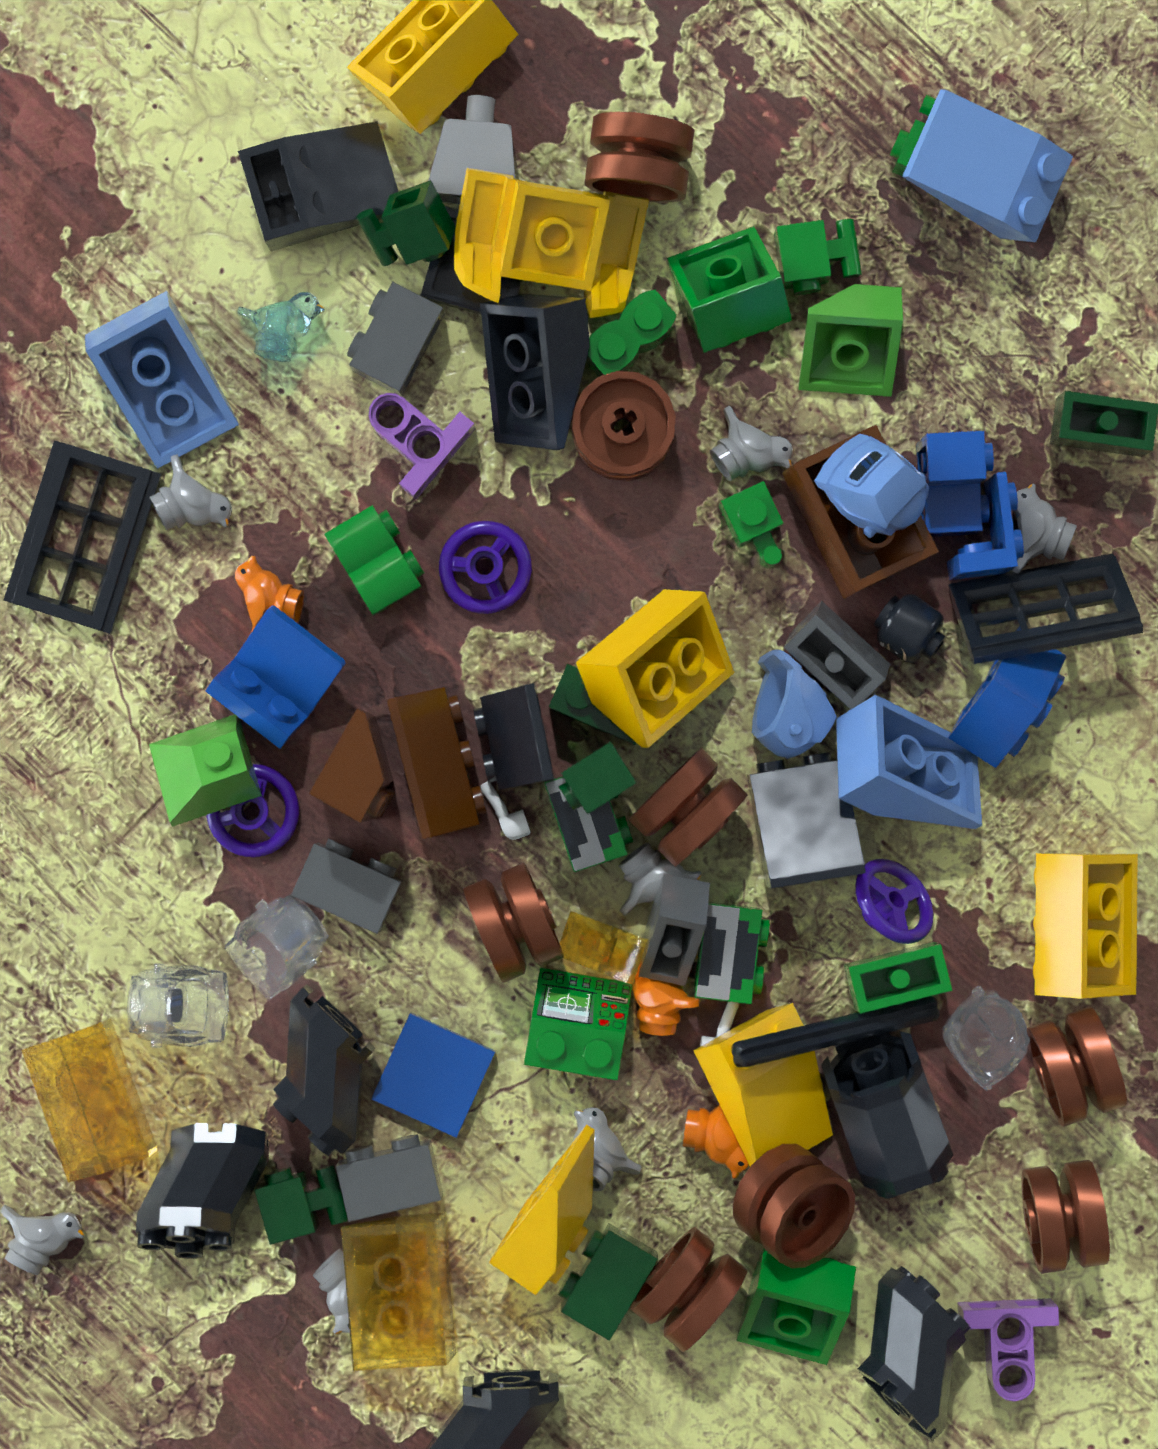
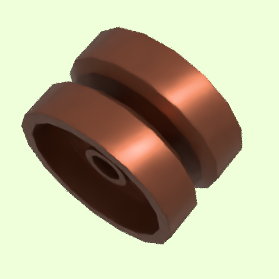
M615 111L593 116L590 144L601 153L591 156L587 160L585 186L603 194V191L648 198L649 202L666 203L684 200L689 171L681 166L679 162L691 158L695 130L683 122L652 114Z
M615 371L597 377L582 391L573 411L572 438L579 457L591 471L609 480L631 481L649 475L664 461L673 443L676 415L670 397L655 380L638 372ZM620 420H626L632 425V432L627 436H624L622 430L616 434L614 430L615 424Z
M702 748L695 752L628 819L644 836L654 835L669 820L674 824L670 831L660 840L658 850L675 867L696 848L701 849L726 825L730 820L729 816L748 796L732 778L721 780L707 794L702 790L717 773L718 764Z
M525 862L502 872L501 883L508 899L504 903L501 902L493 883L487 879L463 888L476 927L502 983L525 974L527 964L520 947L521 943L526 942L534 961L542 967L564 958L554 930L557 926L541 888H536Z
M1089 1006L1067 1014L1065 1021L1067 1040L1059 1026L1050 1020L1027 1028V1039L1036 1075L1044 1095L1061 1126L1065 1127L1086 1120L1089 1107L1087 1095L1092 1104L1103 1113L1127 1105L1126 1088L1116 1055L1106 1030L1092 1007Z
M782 1144L765 1152L745 1173L733 1199V1217L738 1228L751 1239L762 1244L765 1250L780 1263L790 1268L807 1267L824 1258L837 1246L846 1233L855 1212V1193L851 1184L798 1144Z
M1090 1160L1065 1163L1060 1174V1185L1055 1173L1048 1166L1023 1169L1021 1188L1024 1221L1038 1271L1041 1274L1064 1271L1070 1259V1247L1074 1258L1083 1268L1108 1264L1110 1259V1241L1106 1208L1093 1163Z
M693 1227L686 1232L659 1260L631 1304V1310L649 1325L662 1320L669 1314L664 1324V1337L682 1352L691 1348L711 1328L732 1301L748 1273L747 1269L729 1254L714 1259L708 1265L714 1253V1241L697 1227Z

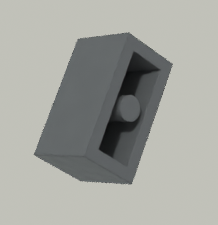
M392 281L387 292L380 289L368 313L374 318L366 333L358 331L348 349L347 356L352 358L349 366L354 373L403 397L445 313L443 307Z
M823 601L792 630L784 646L794 658L850 709L861 704L886 679L890 666L889 662Z
M328 838L326 845L314 843L291 896L376 934L381 932L403 880L394 876L397 868L372 857L369 864L351 857L354 851L353 848Z
M663 874L643 933L639 977L685 986L707 924L710 883Z
M418 1134L392 1140V1148L374 1152L372 1145H366L347 1150L345 1152L346 1159L339 1160L336 1170L348 1222L440 1201L443 1196V1190L431 1139L419 1141Z

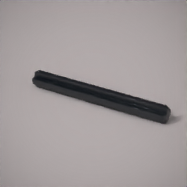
M929 996L861 1014L857 1012L737 1041L731 1046L733 1062L740 1068L750 1067L933 1022L940 1016L939 1009L937 1008L938 1002L936 998Z

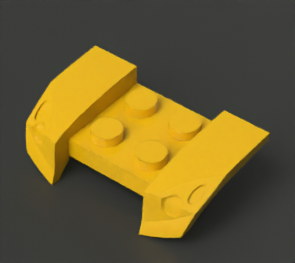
M467 168L455 228L454 270L463 286L496 303H499L501 277L584 290V298L586 299V307L590 318L623 312L629 297L649 199L603 191V194L573 190L516 180L513 175Z

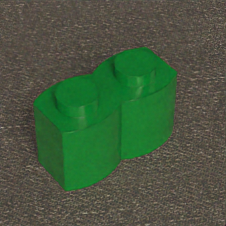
M656 289L638 295L625 307L619 320L602 325L589 337L590 347L586 359L587 364L598 377L615 371H629L637 361L639 353L648 352L658 347L668 338L674 328L677 314Z
M372 505L324 535L370 612L375 616L422 588L417 578L425 573L411 549L402 554L393 538L401 533L387 509L378 514Z

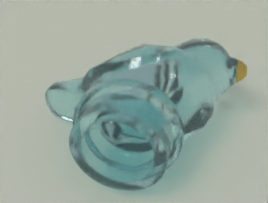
M300 292L288 301L277 302L257 310L239 306L237 314L251 321L258 329L254 336V341L256 342L255 354L273 361L290 362L292 353L298 347L297 340L307 335L311 327V321L318 314L324 313L325 309L320 305L315 295L310 292Z

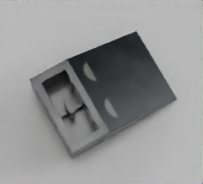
M378 121L283 137L238 151L262 234L271 252L359 226L360 224L356 216L369 208L374 210L378 220L382 219L381 217L389 195L399 192Z

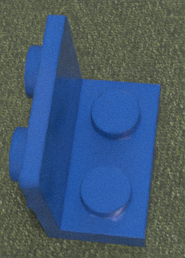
M1006 472L995 473L984 482L985 495H988L991 542L964 545V548L958 549V555L947 561L949 580L1005 574L1018 567L1017 558H1023L1024 545L1020 529L1013 530L1011 511L1018 509L1017 490L1014 482H1007Z
M270 606L235 658L212 680L205 692L281 749L307 720L346 662L341 656L276 606Z

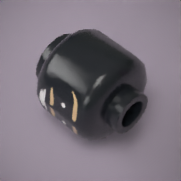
M907 594L901 599L896 595L893 596L874 623V626L879 629L877 633L878 643L906 663H914L923 655L928 659H932L946 639V636L940 632L944 624L942 613L914 594Z

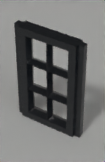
M54 440L4 601L112 634L153 506L150 496L157 493L162 474ZM74 464L99 472L88 508L63 500ZM108 475L132 482L121 518L96 511ZM60 510L84 517L73 554L48 547ZM93 520L118 528L106 565L82 558ZM45 557L69 564L58 600L34 593ZM78 567L103 574L92 611L67 603Z
M1113 553L1022 570L1019 574L1010 572L948 584L951 602L973 664L1143 633L1141 616L1118 560ZM1105 580L1108 586L1106 590L1071 596L1068 586ZM1058 589L1061 596L1058 599L1022 605L1020 595ZM1009 598L1012 604L1010 608L975 614L972 604ZM1114 602L1118 612L1080 619L1076 609ZM1066 611L1070 620L1031 628L1028 618ZM1018 620L1021 629L1019 631L983 637L980 627Z

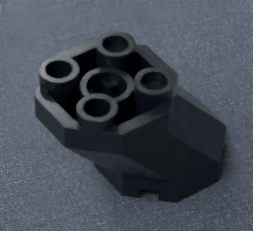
M306 984L290 1001L286 1076L273 1089L278 1095L273 1106L291 1123L299 1119L312 1131L308 1138L321 1152L329 1156L336 1150L343 1155L359 1136L363 1062L376 1048L370 1041L362 1048L357 1042L363 1035L359 1028L325 997L321 996L317 1002L310 999L308 996L314 989Z
M901 1031L899 1032L902 1038L892 1036L888 1032L836 1045L837 1055L830 1062L827 1056L821 1064L864 1187L875 1189L877 1196L885 1199H890L942 1181L949 1171L947 1164L954 1156L911 1034Z
M194 1123L172 1130L170 1150L137 1213V1247L143 1250L175 1249V1256L185 1259L203 1257V1249L212 1251L231 1250L232 1245L235 1243L236 1223L269 1161L270 1142L267 1139L266 1131L239 1124L222 1123V1131L208 1132L209 1123Z
M900 1266L897 1270L891 1267L878 1282L870 1356L860 1365L858 1371L864 1375L862 1378L891 1410L898 1416L901 1413L907 1419L912 1417L913 1419L908 1425L918 1434L933 1442L946 1428L954 1353L966 1341L964 1335L970 1329V1326L952 1308L946 1311L936 1301L940 1293L923 1276L919 1275L916 1278L903 1266Z
M539 1370L490 1371L484 1373V1383L474 1385V1376L465 1377L463 1381V1400L426 1449H523L559 1401L558 1373L549 1372V1381L540 1380Z

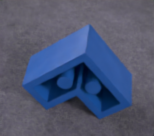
M984 431L926 434L916 444L917 470L926 476V482L929 486L928 498L925 499V506L921 516L931 537L976 535L983 531L982 523H988L990 517L988 495H981L980 483L987 479V471H993L994 453L992 443H985Z
M1054 649L995 660L982 685L962 709L948 738L994 768H997L1007 754L1015 757L1029 737V733L1026 732L1028 727L1032 725L1038 728L1049 714L1052 704L1046 700L1050 701L1064 682L1065 677L1059 674L1067 656Z

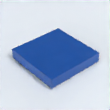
M410 1012L371 1099L457 1138L496 1050Z

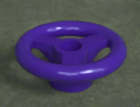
M477 521L461 527L446 541L440 554L439 576L445 592L457 605L474 613L490 614L509 608L521 598L531 579L532 562L525 542L513 529L498 522ZM478 535L498 537L491 547H477L469 553L467 558L455 556L459 547L472 537ZM511 547L517 558L518 572L514 584L504 593L498 579L503 572L502 556ZM483 558H488L494 563L493 571L488 575H481L476 570L478 561ZM453 571L466 572L474 582L485 585L491 599L481 600L467 595L456 583Z
M253 764L262 796L233 805L230 810L224 812L219 810L206 815L208 826L214 838L221 846L236 855L262 857L272 854L289 841L297 827L299 802L296 792L286 777L268 766ZM268 782L278 789L285 803V818L281 827L269 817V805L264 798ZM249 802L256 803L260 809L259 816L254 820L248 819L244 814V807ZM236 824L245 830L260 828L270 839L260 843H245L231 836L225 829V826Z
M874 859L865 864L866 873L858 874L855 883L857 902L866 923L884 937L897 943L913 944L924 939L932 928L934 912L930 896L922 882L911 870L896 861ZM876 873L891 874L901 880L907 887L901 890L896 887H888L873 875ZM916 899L920 915L919 922L915 928L908 930L904 911L907 910L908 903Z

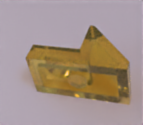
M570 911L560 940V946L564 959L633 985L648 939L639 933L618 928L586 915Z

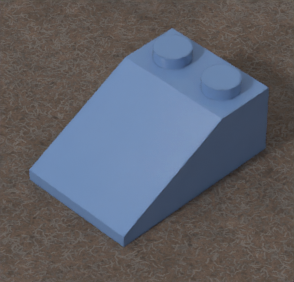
M940 90L902 177L1000 239L1036 242L1073 156L1044 136L948 90Z
M167 291L85 335L86 353L157 469L171 462V456L178 454L180 457L239 425L196 340Z
M877 695L836 718L838 791L840 800L875 816L977 829L982 826L978 757L950 740L948 737L951 732Z

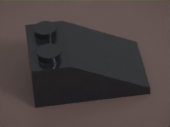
M518 294L501 298L499 303L494 301L480 303L495 442L550 450L564 449L590 347L586 299Z
M526 684L480 697L482 707L473 709L479 737L488 735L491 753L483 755L488 783L497 781L498 789L502 790L555 779L535 684Z

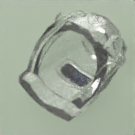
M291 894L283 898L278 897L268 904L265 900L257 903L255 906L257 911L238 924L234 937L225 945L226 952L236 966L267 999H272L280 992L288 989L308 969L316 965V959L329 938L326 929L317 915L303 901L291 896Z
M155 963L154 969L139 972L138 975L131 976L127 1002L129 1033L137 1035L139 1039L151 1041L152 1048H161L162 1044L194 1047L224 1040L229 1011L227 973L194 965L165 967V964Z
M977 986L972 990L973 995L966 998L950 1015L942 1027V1035L948 1049L959 1065L976 1083L988 1091L993 1089L992 1086L1000 1082L1014 1071L1028 1051L1030 1037L1027 1033V1026L1022 1013L1016 1005L1007 998L1001 997L996 990L984 991L981 986Z

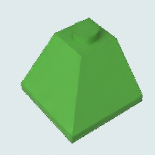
M854 284L808 308L798 390L891 397L903 325L902 287Z
M235 714L149 744L169 822L172 827L262 796L241 721Z

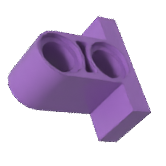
M394 393L379 395L369 407L370 423L377 434L414 464L399 484L402 489L416 500L476 430L475 424L463 413L459 412L442 431L406 399ZM390 405L398 406L404 411L403 421L395 428H385L379 424L380 412ZM426 435L434 436L440 441L438 453L428 459L420 458L414 452L417 440Z
M1051 1298L957 1302L958 1314L969 1324L970 1329H984L986 1373L996 1392L1008 1401L1015 1402L1025 1399L1031 1394L1035 1385L1033 1327L1059 1326V1310L1056 1303ZM1010 1317L1017 1318L1020 1326L1016 1335L1007 1339L999 1337L997 1329L1000 1322ZM1010 1365L1021 1367L1022 1374L1018 1382L1009 1386L1000 1383V1373L1004 1368Z

